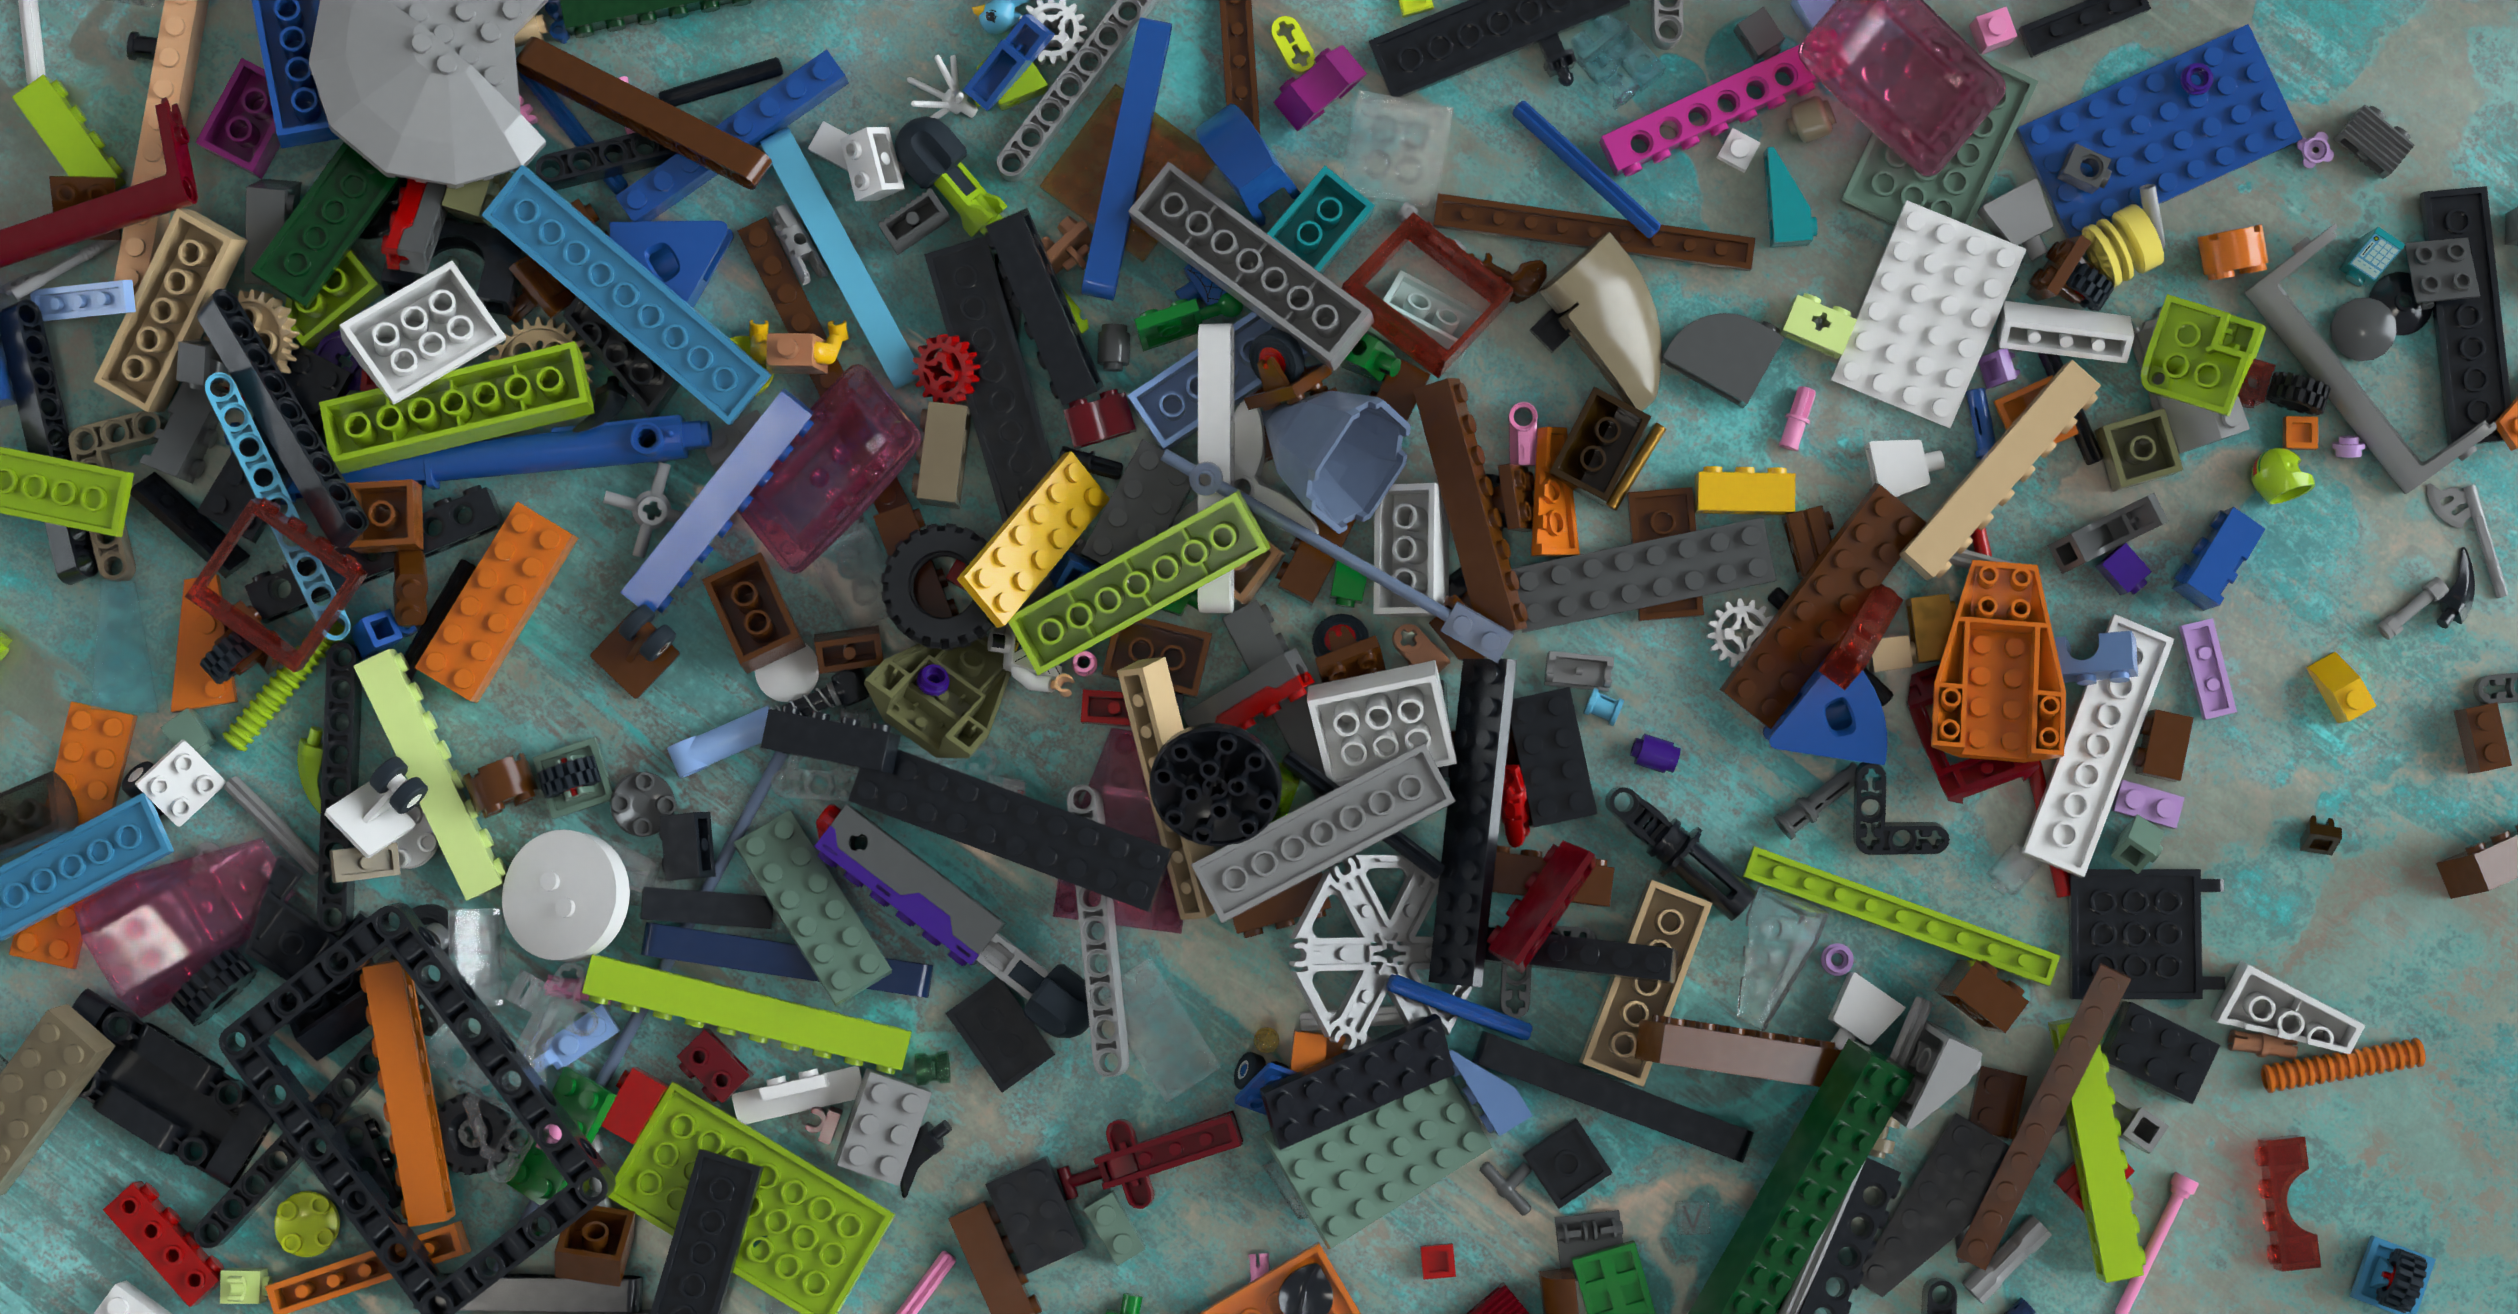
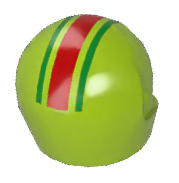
M2269 449L2260 454L2252 466V484L2256 491L2270 505L2293 500L2308 493L2315 487L2313 475L2304 473L2299 469L2298 464L2302 460L2297 454L2288 449Z

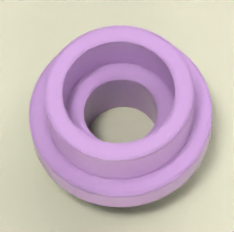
M2345 435L2339 436V441L2333 442L2332 448L2335 449L2336 457H2361L2362 449H2365V443L2359 441V436Z
M1831 944L1821 954V965L1831 975H1844L1853 966V954L1843 944ZM1835 953L1840 954L1842 957V963L1838 966L1833 965L1831 962V957Z

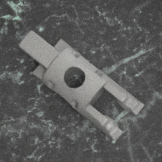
M787 203L776 207L772 213L777 225L774 227V230L801 284L805 285L811 281L809 272L804 264L806 260H809L818 278L821 279L828 276L827 269L814 247L808 232L805 230L800 217L795 218Z

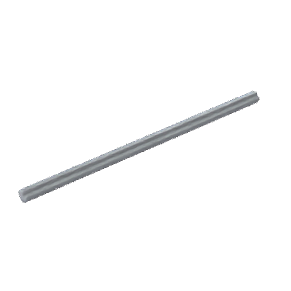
M1922 997L1914 999L1889 1057L1905 1069L1933 1006L1931 1001ZM1863 1165L1785 1296L1778 1314H1799Z

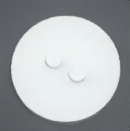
M573 830L549 831L529 841L512 860L506 873L502 890L504 918L510 933L517 943L526 951L539 958L562 962L582 961L590 958L592 954L596 955L605 949L620 931L627 915L630 899L627 872L617 852L604 840L591 834Z

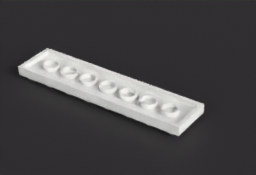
M2116 614L2111 616L2105 633L2132 631L2136 638L2138 677H2130L2129 681L2122 683L2110 682V679L2097 680L2096 684L2084 687L2065 737L2064 756L2056 760L2021 852L2080 878L2085 877L2174 642V638Z

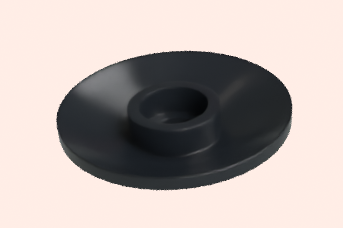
M2394 272L2382 277L2373 286L2369 298L2381 301L2391 310L2396 320L2397 336L2417 332L2425 326L2432 314V308L2422 309L2421 305L2416 303L2410 273ZM2401 296L2409 300L2408 307L2401 306L2399 301Z

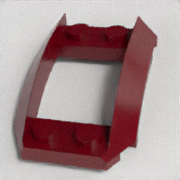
M1939 665L1911 675L1907 706L1926 756L1948 801L1963 804V798L2017 778L2021 777L2024 782L2039 768L2038 761L2023 763L1973 758L1950 766L1944 751L1931 747L1932 723L1925 707L1933 704L1934 681Z

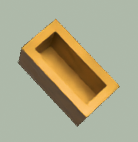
M1949 594L1914 597L1905 600L1910 642L1914 641L1917 657L1913 664L1941 661L1956 613L1955 601H1950Z

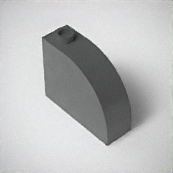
M1731 313L1707 315L1691 322L1675 336L1662 356V363L1744 408L1751 399L1785 337L1779 334V328L1766 321L1760 324L1751 318Z

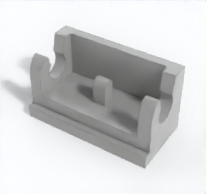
M1549 651L1546 657L1544 685L1587 690L1597 688L1599 691L1608 692L1612 683L1611 670L1614 666V657Z

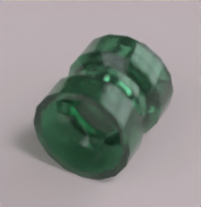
M939 1051L935 1055L930 1056L926 1053L915 1054L917 1086L928 1085L930 1081H938L940 1084L951 1082L948 1051Z

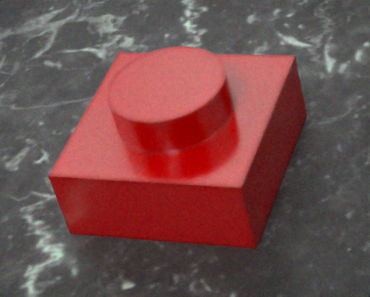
M1453 1243L1420 1246L1423 1280L1456 1277Z

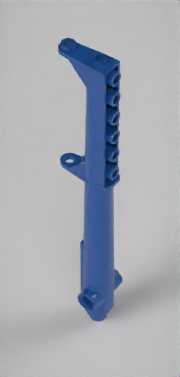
M681 415L604 422L600 426L581 432L572 431L577 425L551 428L550 433L478 441L344 473L342 476L347 483L413 479L422 486V490H424V485H427L432 490L440 489V481L648 462L658 464V462L664 463L668 460L688 458L689 450L711 447L712 429L709 421L697 420L686 422ZM231 422L230 424L231 427L241 425L240 422ZM224 433L225 442L229 446L230 443ZM657 438L655 444L649 447V443ZM292 481L287 492L293 504H296V499L303 498L294 481ZM283 500L279 503V505H287Z

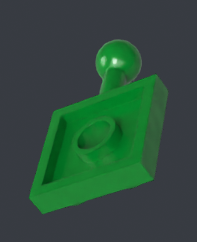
M1226 292L1221 295L1218 303L1202 308L1198 307L1195 298L1192 300H1177L1170 307L1159 311L1157 309L1147 310L1134 319L1143 352L1198 334L1199 324H1202L1204 320L1221 314L1228 318L1236 317L1241 313L1243 304Z

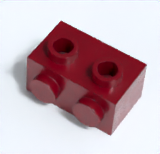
M709 1028L704 1029L676 1056L681 1061L678 1065L679 1068L690 1079L696 1077L704 1085L701 1088L702 1092L714 1103L717 1100L721 1103L727 1102L754 1075Z

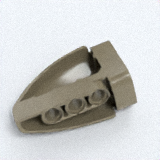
M1607 232L1548 281L1539 292L1557 314L1569 309L1559 318L1562 327L1565 330L1569 329L1571 331L1569 333L1570 337L1625 403L1643 411L1656 399L1661 376L1662 343L1657 310L1641 272L1614 236Z

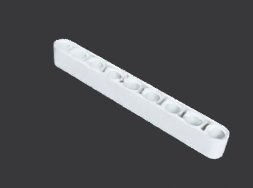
M1232 323L1199 324L1198 464L1202 462L1216 464L1222 471L1223 481L1234 487V326ZM1201 474L1200 482L1203 485H1209L1211 477L1208 474ZM1217 492L1208 496L1198 494V512L1225 497ZM1234 569L1198 588L1199 613H1233Z

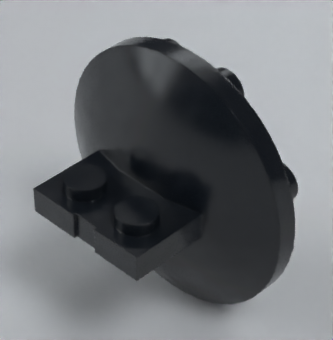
M1205 723L1186 728L1165 742L1153 762L1149 786L1151 799L1158 815L1174 832L1200 845L1227 846L1239 844L1253 838L1272 821L1281 800L1282 777L1274 755L1256 736L1236 726L1221 723Z

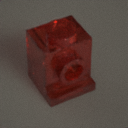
M2258 359L2253 360L2238 393L2242 407L2254 408L2255 405L2258 406L2264 403L2272 372L2276 367L2275 364ZM2249 378L2257 380L2256 388L2249 386Z

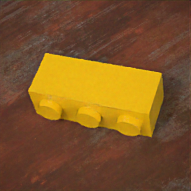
M1719 466L1703 467V472H1698L1695 475V514L1787 515L1794 513L1796 473H1787V468L1782 467L1767 468V473H1755L1754 467H1736L1735 472H1723V467Z

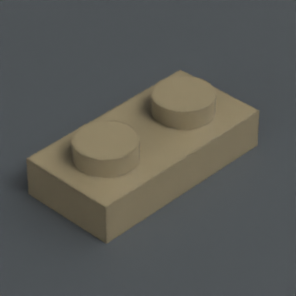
M397 842L391 843L370 858H366L356 847L329 850L333 883L401 875Z

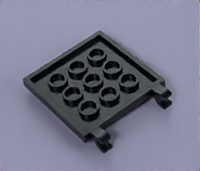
M2087 869L2083 878L2068 873L2070 882V999H2083L2100 963L2131 977V981L2122 999H2203V990H2226L2224 976H2202L2201 892H2224V879H2201V869H2142L2139 874L2131 869Z

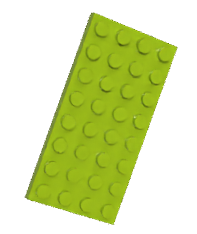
M672 1081L617 1173L614 1191L608 1197L628 1210L635 1211V1214L673 1236L699 1149L764 1167L733 1273L800 1314H838L896 1214L680 1084Z

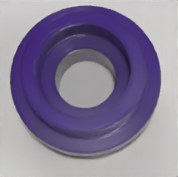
M2193 63L2182 71L2180 83L2187 93L2202 95L2211 88L2213 74L2206 65ZM2192 75H2197L2200 77V85H2195L2192 83Z
M931 664L918 673L917 685L925 694L939 696L948 689L950 681L947 671L943 667Z

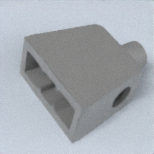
M2037 178L1983 205L1978 210L1977 214L1994 236L2018 246L2023 245L2027 249L2026 252L2031 261L2049 252L2040 235L2048 232L2053 227V223Z

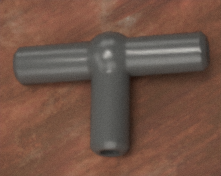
M1485 1162L1480 1167V1172L1497 1189L1499 1196L1506 1198L1522 1216L1528 1214L1531 1206L1515 1188L1532 1172L1531 1167L1523 1162L1505 1179L1490 1162Z

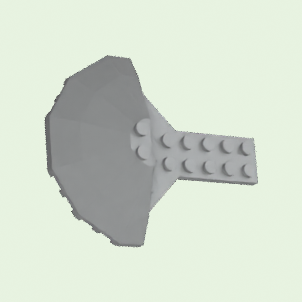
M320 0L309 58V68L330 130L386 177L395 178V176L415 179L416 182L426 184V182H431L457 189L464 187V184L483 179L486 181L493 179L496 175L511 171L515 173L521 165L527 166L546 146V140L520 113L514 36L549 0Z

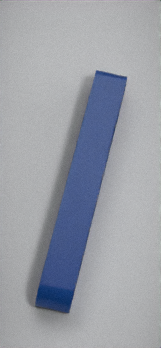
M1143 17L1139 19L1083 278L1082 295L1111 301L1115 297L1132 219L1128 211L1136 200L1168 51L1172 23Z

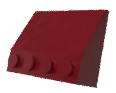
M1564 840L1559 846L1553 844L1543 858V861L1547 864L1539 874L1534 871L1524 887L1528 891L1523 899L1520 901L1516 898L1507 910L1506 915L1510 917L1503 928L1497 925L1489 936L1487 942L1491 945L1488 951L1522 974L1595 869L1596 858L1595 854L1591 851Z

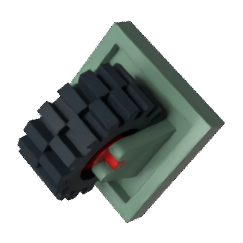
M596 737L533 757L552 819L610 801L613 787Z

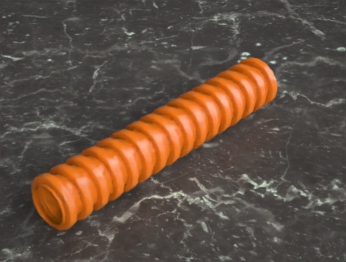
M2413 1038L2411 1042L2409 1040H2402L2401 1044L2397 1041L2392 1042L2391 1046L2388 1043H2383L2381 1047L2373 1045L2369 1049L2366 1046L2361 1051L2358 1048H2354L2351 1054L2333 1052L2332 1056L2326 1053L2322 1055V1058L2314 1055L2312 1059L2303 1057L2302 1061L2293 1059L2292 1063L2285 1060L2282 1062V1065L2278 1062H2274L2272 1066L2263 1064L2261 1079L2265 1090L2268 1093H2273L2275 1089L2284 1091L2285 1087L2289 1090L2294 1089L2295 1085L2303 1088L2305 1084L2313 1086L2315 1082L2323 1084L2325 1080L2331 1083L2334 1082L2335 1078L2338 1081H2343L2345 1077L2353 1079L2357 1075L2360 1078L2365 1073L2372 1076L2375 1071L2378 1074H2383L2385 1070L2393 1072L2396 1068L2400 1071L2405 1066L2408 1069H2412L2414 1065L2423 1067L2426 1055L2422 1042L2418 1038Z

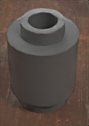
M1103 324L1102 331L1098 333L1097 364L1103 365L1104 371H1123V366H1128L1130 359V333H1127V325Z

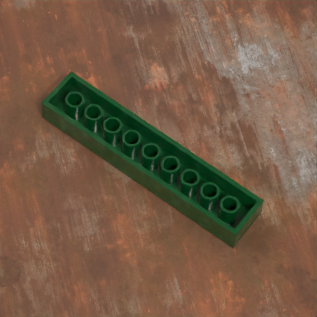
M1851 1039L1847 1040L1688 1314H1776L1913 1080L1914 1074L1893 1059Z

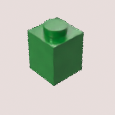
M1337 561L1330 598L1336 599L1335 605L1354 608L1355 603L1362 604L1367 577Z

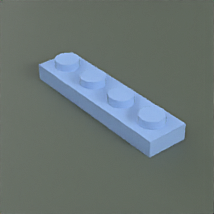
M132 280L44 288L30 293L31 301L36 303L41 311L43 322L136 312Z

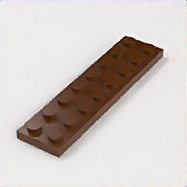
M1875 483L1719 690L1767 728L1772 729L1800 692L1801 687L1831 651L1901 558L1899 553L1918 535V532L1927 522L1882 485Z

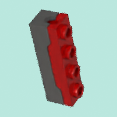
M407 178L406 187H401L399 192L398 210L393 211L391 214L389 235H384L382 239L381 253L386 255L388 269H400V271L426 275L448 213L442 206L447 185L426 182L425 184L416 182L415 179Z
M1295 648L1279 655L1182 713V716L1189 727L1205 723H1221L1247 730L1257 724L1254 718L1260 714L1267 718L1281 710L1282 707L1279 703L1287 698L1292 703L1308 694L1305 688L1315 681L1311 674L1308 673L1306 665Z

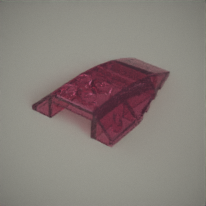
M263 837L152 869L135 872L74 906L84 943L117 997L140 1018L171 1002L176 991L181 989V986L194 973H197L203 965L208 964L216 955L219 956L222 951L228 950L230 947L235 946L238 949L249 939L276 861ZM294 889L286 896V901H289L296 894Z

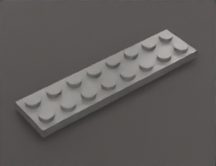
M1424 743L1268 824L1264 830L1253 838L1239 844L1227 845L1191 864L1222 924L1455 803V800Z

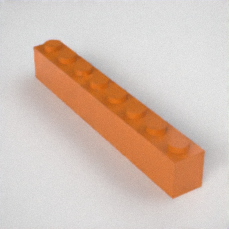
M398 960L370 964L362 968L363 973L360 975V984L363 992L367 993L369 1005L366 1007V1017L368 1023L373 1026L375 1037L372 1039V1051L379 1060L378 1084L380 1089L384 1090L386 1099L383 1112L385 1120L390 1122L392 1135L389 1137V1146L392 1154H396L398 1167L395 1169V1179L397 1185L402 1188L403 1193L401 1213L403 1218L407 1219L408 1227L448 1221L456 1216L415 983Z

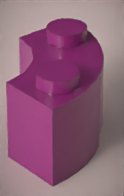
M1344 45L1332 51L1326 48L1314 59L1316 64L1297 80L1291 77L1279 88L1282 93L1273 103L1297 132L1325 113L1323 110L1337 97L1342 99L1367 75Z

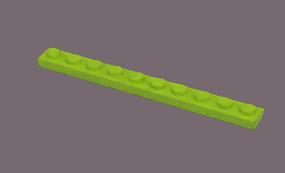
M1755 846L1751 849L1742 877L1964 957L1979 961L1985 960L1995 968L2045 986L2051 985L2060 959V955Z

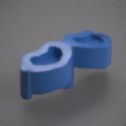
M549 0L545 5V10L555 20L550 26L549 33L554 40L565 44L570 39V34L565 29L560 0Z

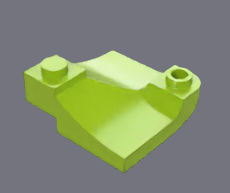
M2167 294L2143 361L2141 383L2151 394L2229 417L2245 376L2253 360L2256 359L2266 327L2263 324L2231 315L2229 312ZM2163 374L2165 377L2164 382L2156 385L2154 383L2155 376Z

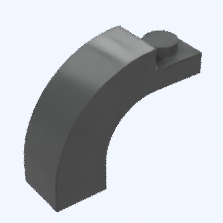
M2152 493L2047 546L2063 574L2169 522L2155 493Z

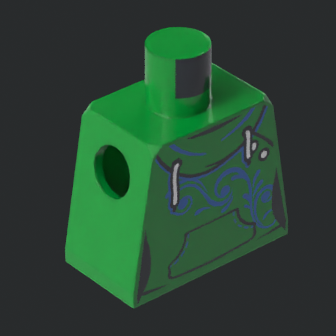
M1365 333L1340 366L1380 382L1385 374L1391 377L1398 374L1401 368V360L1394 357L1395 353L1383 342Z

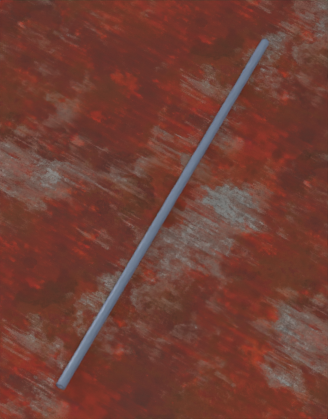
M775 751L715 861L716 877H706L699 891L714 892L736 851L734 842L744 837L788 756L787 754ZM682 922L680 927L693 929L696 923ZM662 958L657 969L670 972L676 960ZM641 1008L640 1013L632 1012L597 1076L596 1083L604 1088L607 1087L649 1009ZM530 1199L518 1223L540 1207V1205ZM497 1261L492 1268L493 1271H498Z

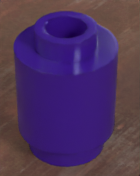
M1644 733L1641 739L1635 738L1630 756L1635 757L1634 764L1661 773L1666 771L1673 773L1679 760L1681 748L1675 747L1673 742Z

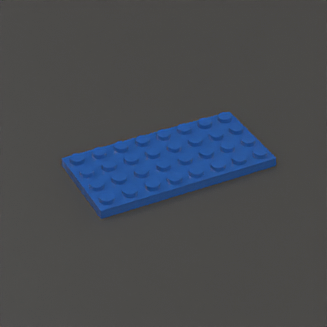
M2249 24L2016 129V133L2066 239L2082 235L2084 227L2090 224L2096 225L2097 221L2102 218L2112 223L2113 213L2131 204H2137L2143 209L2139 189L2143 185L2155 184L2158 202L2162 204L2303 139ZM2202 63L2213 74L2211 88L2202 95H2191L2181 86V73L2190 64ZM2197 75L2191 76L2192 83L2200 85V77ZM2076 143L2112 159L2108 166L2112 173L2104 188L2099 187L2093 194L2056 179L2069 149ZM2082 163L2080 165L2081 173L2086 177H2093V168L2089 164Z

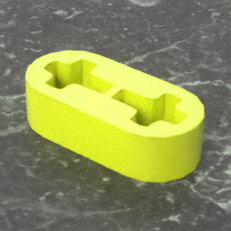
M1290 16L1278 17L1272 24L1271 36L1289 70L1296 75H1303L1315 64L1314 51L1300 25L1294 18ZM1284 24L1286 28H1293L1291 31L1292 43L1289 44L1284 35L1280 37L1277 35L1280 32V25ZM1297 47L1302 56L1306 54L1309 56L1306 59V66L1302 67L1300 63H1293L1295 60L1294 48Z

